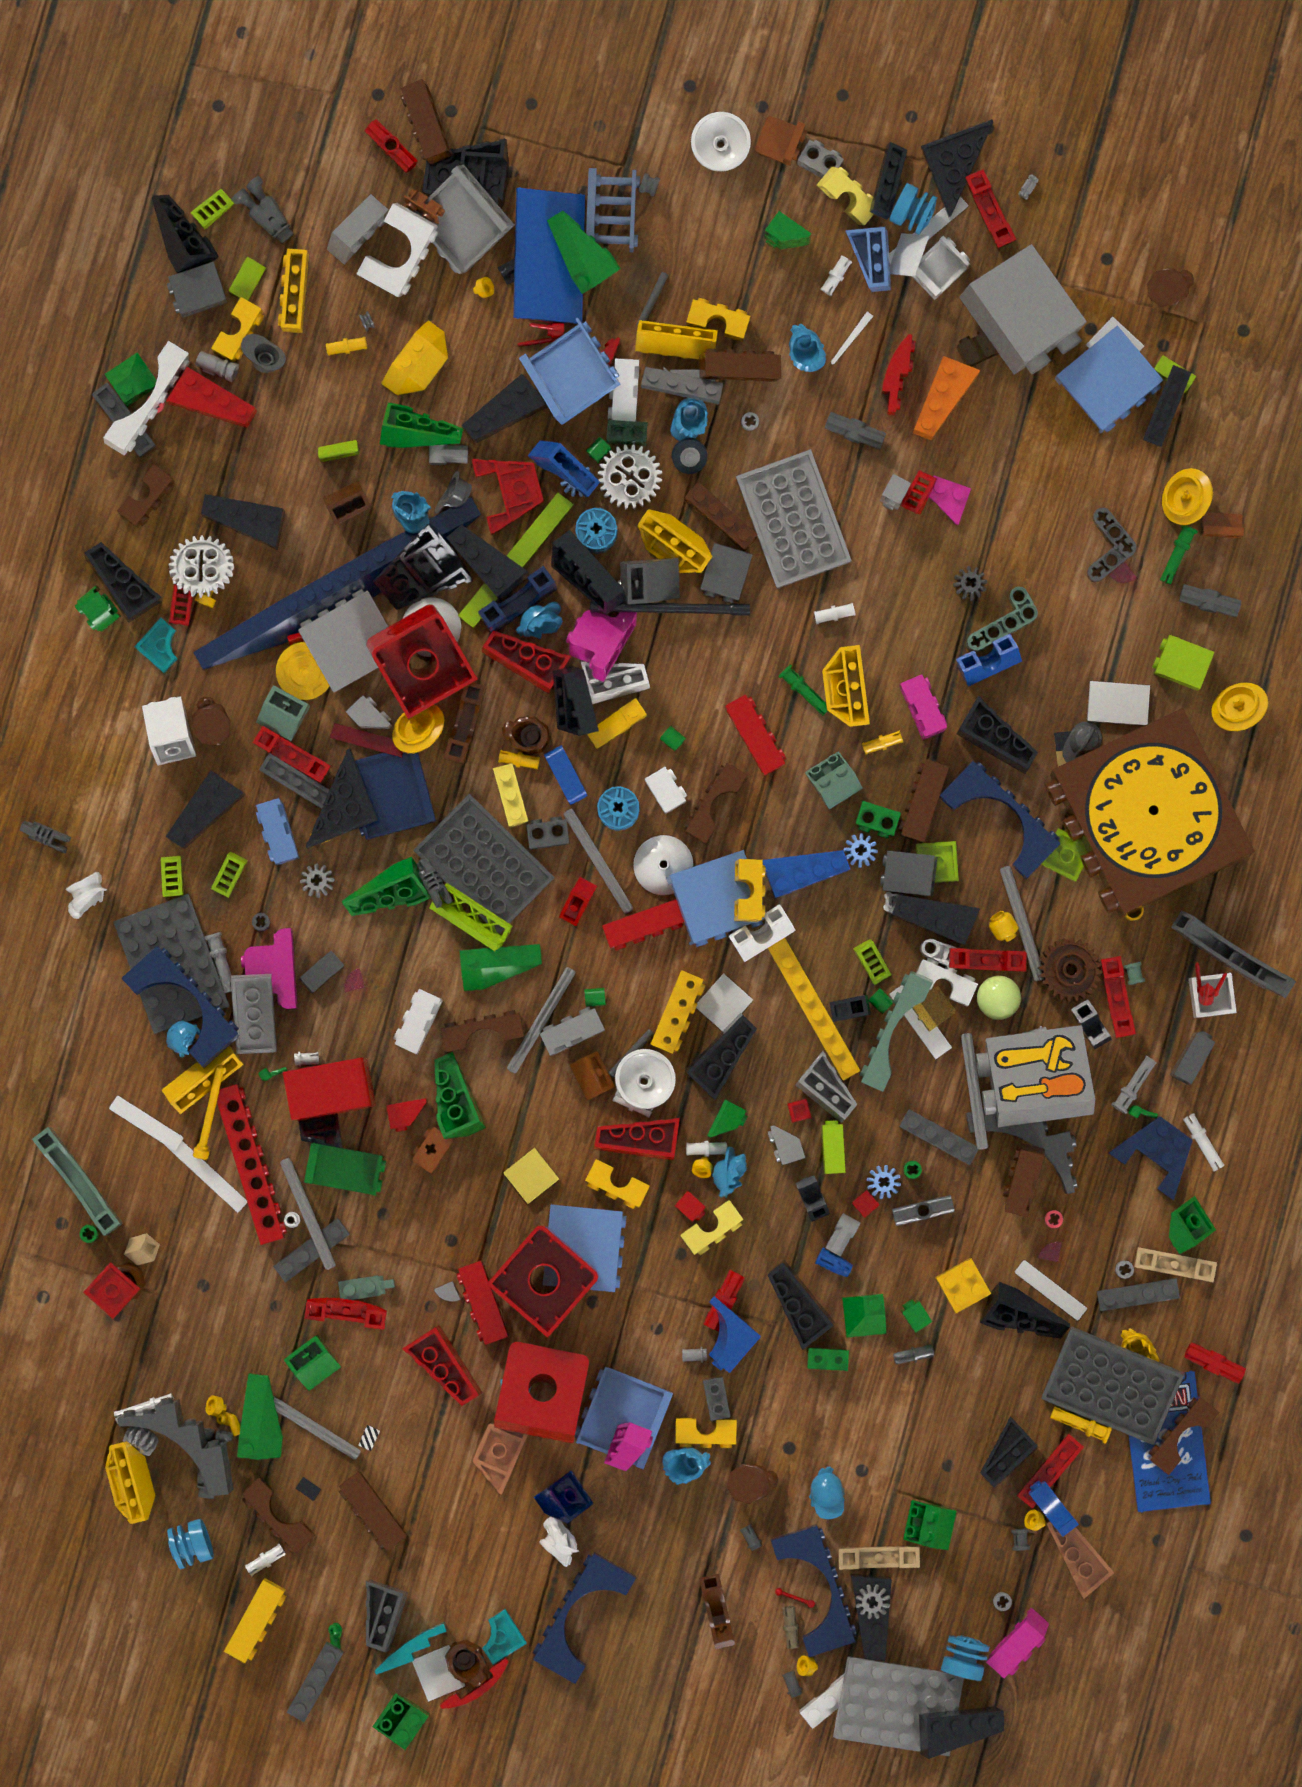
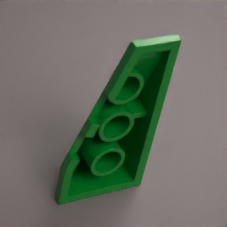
M563 210L547 220L570 276L582 294L621 269L610 251L595 242L596 239L592 235L588 236L581 229V226Z
M388 402L382 424L380 445L406 448L459 444L461 442L463 428L443 420H432L430 415L413 412L414 408Z
M412 857L393 864L342 900V904L351 916L373 913L380 908L388 907L391 910L395 909V906L407 904V907L414 906L431 897L418 874L417 863Z
M540 944L500 947L496 951L490 948L459 950L464 991L484 990L542 964Z
M451 1052L435 1059L438 1113L436 1115L443 1138L466 1137L485 1129L486 1126L454 1053Z
M248 1374L237 1457L259 1460L280 1458L282 1455L283 1434L278 1421L279 1417L274 1404V1395L269 1375Z

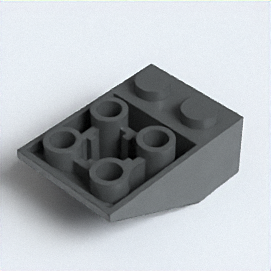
M679 558L620 562L624 603L640 604L680 598Z

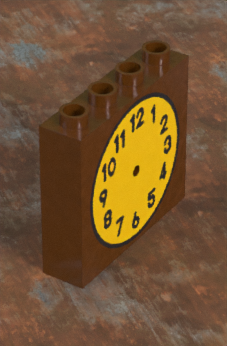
M1183 708L1053 769L1050 774L1052 781L1045 784L1052 803L1055 806L1063 803L1070 816L1062 820L1068 836L1072 842L1081 838L1088 852L1080 856L1087 874L1090 878L1099 874L1105 886V889L1098 892L1102 905L1108 914L1116 910L1120 918L1240 862L1255 852Z

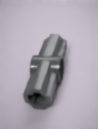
M830 412L825 425V429L843 435L845 439L851 442H861L879 450L886 436V433L869 427L860 420L848 419L833 412Z
M1185 584L1179 597V602L1197 606L1206 612H1218L1231 617L1238 616L1242 601L1221 595L1220 592L1215 590H1203Z
M951 1195L892 1209L896 1226L955 1212ZM926 1205L929 1212L926 1216L918 1214L919 1206Z

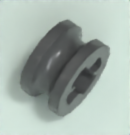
M368 311L365 315H359L366 331L370 327L375 328Z
M257 913L252 918V925L257 931H266L270 926V919L264 913ZM257 918H266L264 921L266 925L264 927L261 925L257 927Z

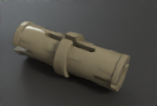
M795 1606L783 1607L785 1625L783 1626V1631L786 1634L787 1649H790V1647L791 1649L799 1648L797 1630L799 1629V1624L796 1621Z

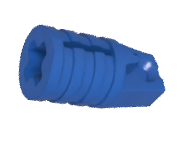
M825 1248L821 1249L815 1261V1264L845 1277H848L853 1267L847 1260Z

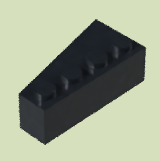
M460 525L446 537L500 601L530 575L526 569L463 525Z
M570 530L552 543L551 567L607 615L624 601L622 585L610 575Z
M980 696L977 697L956 733L958 736L1023 774H1026L1038 754Z
M895 895L888 914L954 943L965 945L980 908Z
M785 1260L767 1274L802 1350L834 1326V1320Z
M851 1574L856 1605L862 1603V1601L856 1599V1596H863L860 1593V1589L863 1588L868 1593L867 1585L869 1584L872 1587V1591H874V1587L877 1584L879 1585L878 1592L883 1588L886 1589L885 1593L882 1594L883 1597L891 1596V1577ZM872 1596L871 1599L868 1598V1602H871L872 1607H874L875 1604L878 1605V1602L875 1601L876 1597ZM890 1599L885 1600L884 1602L890 1604ZM856 1607L865 1659L885 1661L889 1608L883 1607L887 1613L883 1615L879 1612L880 1617L878 1619L875 1618L874 1613H872L871 1619H868V1611L861 1615L860 1612L864 1608Z
M984 1707L919 1714L920 1754L930 1759L1003 1732L1004 1711L997 1707Z

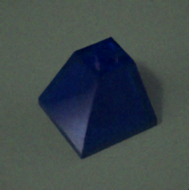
M572 1470L534 1496V1499L545 1514L567 1524L594 1504Z

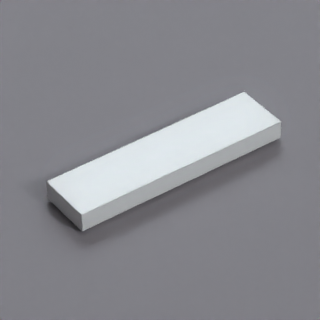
M901 985L889 994L891 998L894 999L897 992L901 993L904 986ZM921 1003L915 1005L904 1014L935 1059L952 1048Z

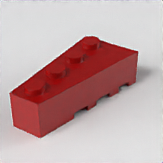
M492 631L482 647V653L550 694L554 687L553 671L566 668L571 660L569 655H563L554 650L536 646V644L527 643L496 631Z
M680 1118L599 1126L596 1131L594 1150L674 1161Z
M440 1325L402 1348L434 1380L443 1386V1389L461 1406L483 1393Z

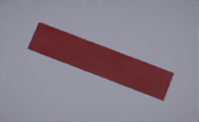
M334 723L330 738L398 757L403 755V752L395 746L391 738Z

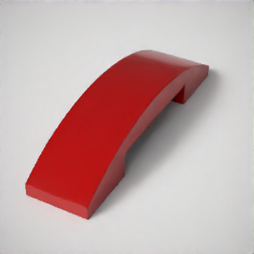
M984 169L966 176L965 179L976 207L997 248L999 249L1016 241L1015 235L992 192V186Z
M264 726L261 727L252 742L322 783L331 768V765Z
M949 948V968L1026 972V951Z
M1121 956L1101 959L1104 986L1115 1038L1136 1035L1126 991Z
M312 1298L307 1299L304 1319L325 1321V1318L365 1323L364 1327L384 1330L387 1310L369 1303L350 1299Z
M508 1657L490 1667V1672L493 1676L481 1686L476 1687L462 1698L456 1691L442 1701L440 1707L446 1709L462 1706L482 1696L501 1677L508 1664Z

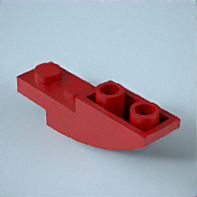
M908 334L898 346L885 374L881 394L889 395L887 415L895 416L896 410H900L901 398H897L898 391H902L903 379H900V377H907L908 372H912L913 360H910V353H914L916 341L912 340V334Z

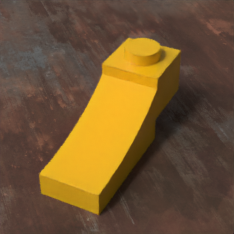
M635 698L599 723L598 732L587 735L596 749H599L647 717V714Z

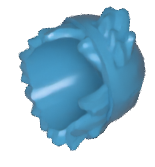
M799 324V326L793 325L790 330L793 335L789 342V356H791L793 365L805 372L821 369L826 362V353L823 350L824 345L821 343L817 333L807 329L802 324Z
M686 398L678 404L670 428L671 435L676 440L680 441L685 438L696 439L698 435L705 433L708 421L705 403L701 400Z
M408 491L393 493L391 498L393 499L392 510L395 519L403 526L405 531L419 533L430 523L427 512L431 507L426 502V499L420 497L418 492L415 494Z
M551 602L545 607L536 605L527 609L522 615L520 626L516 629L520 637L524 635L541 639L542 634L557 632L563 622L562 618L557 616L561 611L559 603Z
M178 1021L167 1032V1046L176 1053H179V1056L183 1058L185 1055L190 1054L188 1047L193 1044L196 1034L200 1036L201 1030L197 1025Z
M730 1146L726 1149L725 1159L716 1163L714 1173H712L714 1183L720 1190V1198H727L728 1194H731L735 1188L742 1186V1183L738 1180L747 1170L746 1156L741 1154L735 1157L734 1148Z
M691 1447L667 1451L663 1456L662 1462L663 1470L666 1471L665 1475L669 1476V1479L673 1483L675 1482L676 1485L681 1483L687 1484L699 1478L711 1464L709 1460L710 1454H707V1452L702 1454L699 1450Z
M830 1466L819 1470L818 1475L811 1483V1494L809 1496L811 1506L815 1508L816 1514L823 1519L837 1518L844 1511V1488L841 1480L833 1474L834 1469Z

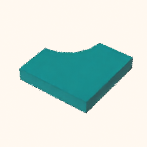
M162 618L134 646L164 674L178 660L171 646L176 630Z
M506 1608L488 1619L491 1626V1636L482 1649L492 1665L527 1644V1641Z

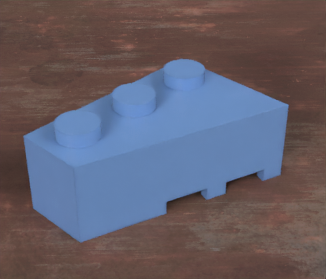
M885 227L846 230L871 292L891 290L887 229Z
M277 798L256 805L259 824L262 823L264 828L262 835L265 843L268 842L270 850H268L270 861H274L276 865L299 859L283 801Z

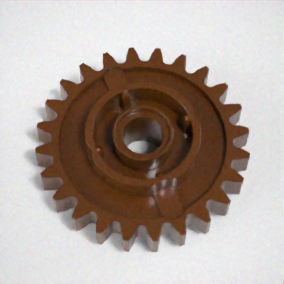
M1063 938L1061 944L1055 941V947L1049 945V952L1044 951L1042 953L1045 958L1039 959L1043 966L1037 967V969L1042 971V974L1038 975V977L1044 978L1041 985H1047L1045 991L1051 990V997L1058 995V1001H1061L1064 997L1066 1002H1070L1071 998H1073L1074 1002H1077L1079 997L1083 1000L1086 998L1085 993L1088 995L1093 994L1091 988H1098L1095 982L1101 981L1097 977L1098 974L1102 973L1101 970L1097 969L1098 966L1102 965V963L1096 962L1099 955L1093 956L1095 949L1088 950V943L1082 946L1081 939L1076 943L1074 938H1070L1069 942ZM1067 965H1071L1074 968L1073 975L1067 974Z

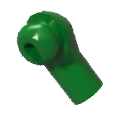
M333 1623L328 1628L330 1644L341 1649L340 1637L343 1628L339 1623Z

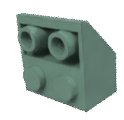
M273 685L263 703L256 723L292 741L310 705Z
M839 751L805 772L828 809L863 789L855 772Z

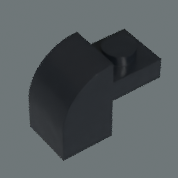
M868 995L829 1002L833 1022L871 1015Z
M1088 999L1071 1009L1078 1026L1082 1025L1083 1034L1094 1049L1112 1040L1102 1024L1098 1013Z
M814 1175L803 1178L796 1183L812 1222L830 1214Z

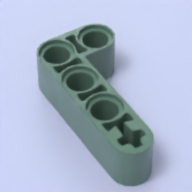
M1015 587L1009 594V602L1014 611L979 629L968 637L966 647L969 651L979 652L992 645L993 641L1022 629L1036 619L1038 614L1037 608L1025 588ZM1020 592L1024 598L1020 602L1016 601L1013 598V594ZM1024 610H1031L1033 617L1026 619L1023 616ZM1013 619L1016 626L1012 629L1008 628L1005 621ZM991 628L996 629L998 637L991 638L988 635V630ZM982 636H984V640H982L978 644L979 647H977L976 645H971L973 641L972 638H974L975 640H979L980 638H982Z

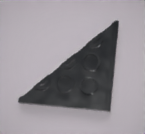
M993 119L921 146L948 218L953 214L967 183L965 177L971 174L993 125Z
M351 748L345 752L344 759L339 766L334 778L335 780L327 794L323 808L312 829L311 836L306 843L307 849L378 821Z

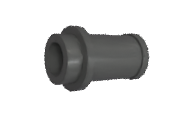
M751 1524L740 1530L748 1544L747 1548H750L751 1551L762 1546V1540L758 1539Z
M795 1671L783 1674L782 1677L789 1691L787 1694H790L791 1698L801 1695L803 1688L799 1686Z

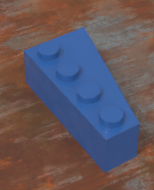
M843 850L763 860V865L766 867L765 875L775 899L850 870Z

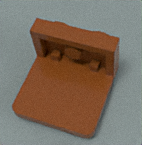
M768 116L755 146V152L791 166L792 161H796L800 150L797 149L799 143H803L806 138V124L798 122L796 126L773 116Z

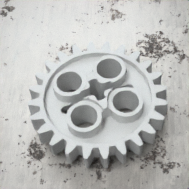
M626 444L622 451L619 447H616L617 453L609 451L611 458L604 456L606 464H600V467L604 469V471L598 472V475L603 477L599 479L600 484H604L600 490L607 491L604 495L605 498L611 496V504L615 500L618 501L617 507H620L622 503L625 504V509H628L629 504H632L633 509H636V503L643 507V501L646 500L650 503L649 496L656 497L654 490H660V487L656 484L662 482V479L657 477L662 474V471L656 470L660 463H653L656 457L652 456L649 458V450L642 453V446L638 451L635 450L634 444L629 450ZM627 458L634 462L633 466L629 468L624 467L622 464ZM619 466L628 475L633 473V478L639 483L643 484L645 487L641 488L632 479H629V481H627L626 475L621 471L617 470L615 467ZM642 470H646L650 474L645 480L640 479L638 476ZM615 474L620 475L622 478L617 484L612 483L610 480L611 476ZM634 486L638 491L635 495H629L626 492L627 488Z
M201 535L200 540L193 536V542L185 539V546L180 543L178 544L180 550H173L175 556H170L172 563H169V569H171L169 571L170 577H173V583H177L178 589L183 588L184 594L190 590L192 597L197 592L200 598H202L205 592L209 597L212 590L217 594L218 587L225 589L223 582L230 583L228 577H233L231 570L234 569V564L232 563L233 557L230 556V550L226 549L224 543L219 546V539L212 542L211 536L204 540L203 535ZM204 551V564L202 566L203 581L200 582V552ZM189 556H196L194 559H188ZM209 556H216L214 559H208ZM188 574H195L193 577H187ZM208 574H215L213 577H207Z

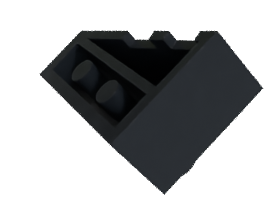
M572 666L554 670L553 681L557 729L578 736L598 732L599 729L584 669Z
M1011 1416L980 1472L994 1488L1001 1484L1039 1448Z

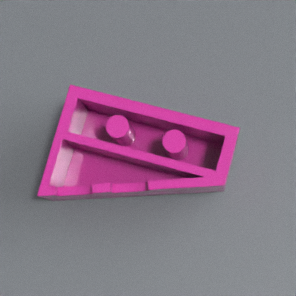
M921 674L900 683L899 687L922 740L944 732L947 728V722L944 715L938 709L939 703L936 697L932 696L929 690L931 685L928 678H924Z
M630 1422L617 1425L604 1463L627 1471L643 1454L646 1448L650 1447L653 1440L651 1436L652 1431Z
M1032 1608L1027 1611L1028 1614L1021 1623L1018 1622L1014 1626L1015 1629L1007 1637L1005 1636L991 1652L986 1661L1004 1679L1008 1674L1012 1676L1018 1670V1664L1022 1660L1025 1662L1030 1658L1032 1649L1035 1646L1039 1648L1046 1640L1044 1636L1049 1623Z

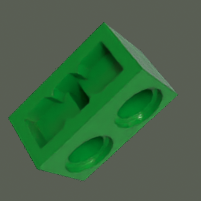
M862 801L855 825L859 826L858 830L869 833L872 830L878 832L877 836L889 839V836L893 837L901 812ZM868 812L873 815L871 823L863 821L862 815ZM887 818L892 821L890 829L882 827L881 822L883 819Z
M911 1299L902 1305L904 1309L901 1310V1313L915 1333L933 1322L920 1301L916 1300L914 1302Z
M808 1347V1369L848 1371L849 1350Z

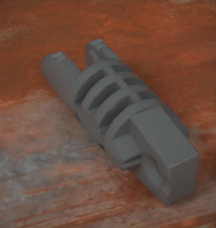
M24 821L20 827V831L29 835L28 838L66 853L68 848L55 840L59 839L64 842H70L71 836L35 821L34 823Z
M427 858L421 859L417 863L418 874L436 908L442 905V900L438 893H440L446 904L451 903L452 898L439 874H437L438 872L435 867H432Z

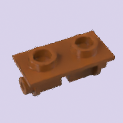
M412 189L408 194L409 197L404 196L406 207L409 210L417 211L422 214L423 218L430 222L433 221L437 225L439 224L438 216L442 217L445 213L442 205L432 199L428 204H425L428 197L418 190Z

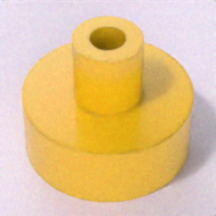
M483 277L476 281L473 291L480 297L487 298L494 294V285L490 278Z
M213 590L210 591L209 597L206 592L202 595V598L197 593L195 601L213 608L216 600L211 598Z
M701 1157V1159L694 1161L692 1173L700 1178H708L711 1176L713 1165L708 1161L707 1157Z
M212 1395L206 1402V1413L217 1417L221 1412L226 1411L227 1405L224 1404L221 1397Z
M1034 1509L1030 1510L1024 1520L1026 1528L1038 1531L1046 1524L1044 1514Z
M801 1656L797 1661V1672L801 1676L810 1677L818 1669V1664L815 1663L813 1657Z

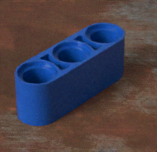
M562 745L544 754L568 803L572 805L586 798L588 795Z

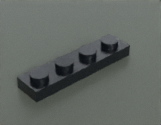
M889 142L886 146L870 208L871 213L886 220L891 216L907 154V149L892 142Z
M1173 365L1143 440L1162 447L1192 372Z

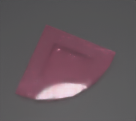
M1126 563L1109 574L1113 580L1120 583H1129L1137 579Z
M360 968L352 971L347 977L345 993L365 988Z
M1062 1242L1047 1244L1040 1251L1038 1258L1058 1262Z

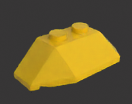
M428 320L414 333L391 364L381 384L397 396L425 390L448 359L445 332Z
M648 509L637 525L646 550L658 559L679 558V573H702L713 557L704 539L670 514Z
M860 645L840 647L822 670L827 711L849 727L870 725Z
M128 1441L110 1445L105 1468L115 1506L128 1519L127 1521L130 1524L146 1521L149 1518L155 1499V1492L146 1458Z

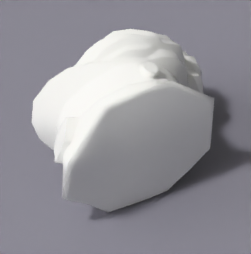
M95 872L66 888L73 896V900L68 905V912L74 919H79L92 905L95 906L97 901H103L104 891L107 889L101 887L102 875L99 872Z
M554 1514L543 1523L548 1535L545 1539H541L539 1543L563 1566L567 1567L571 1563V1555L579 1552V1550H577L575 1537L563 1525L560 1517Z

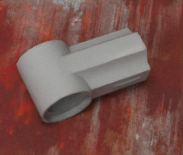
M447 444L429 446V464H468V446Z
M843 1213L834 1228L835 1231L828 1241L826 1249L841 1256L850 1238H853L860 1222Z

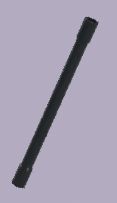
M590 601V612L604 613ZM622 602L610 612L750 616V604H626Z

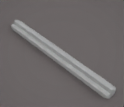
M573 809L567 810L564 813V817L625 914L633 910L630 901Z
M1003 867L1000 869L1015 920L1019 926V933L1027 953L1034 980H1044V978L1038 977V975L1042 974V971L1037 969V967L1042 965L1039 961L1038 952L1011 867Z
M567 967L510 1061L507 1069L512 1073H517L575 975L573 969Z
M965 1033L961 1035L976 1144L977 1149L982 1150L988 1148L973 1039L971 1033Z
M283 1159L280 1164L322 1263L325 1269L329 1270L336 1266L291 1159Z
M274 1396L277 1412L352 1459L356 1460L361 1452L358 1448Z

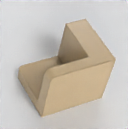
M147 1233L130 1238L124 1255L136 1265L152 1262L155 1260L160 1244Z

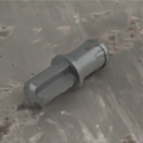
M932 1344L917 1348L911 1347L910 1350L893 1354L896 1364L910 1361L917 1362L920 1359L934 1357Z

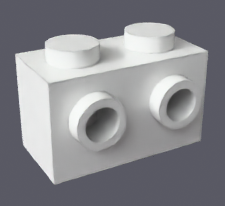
M663 767L645 778V782L666 815L684 804L687 794L682 786L677 787L674 782L677 778L673 771Z

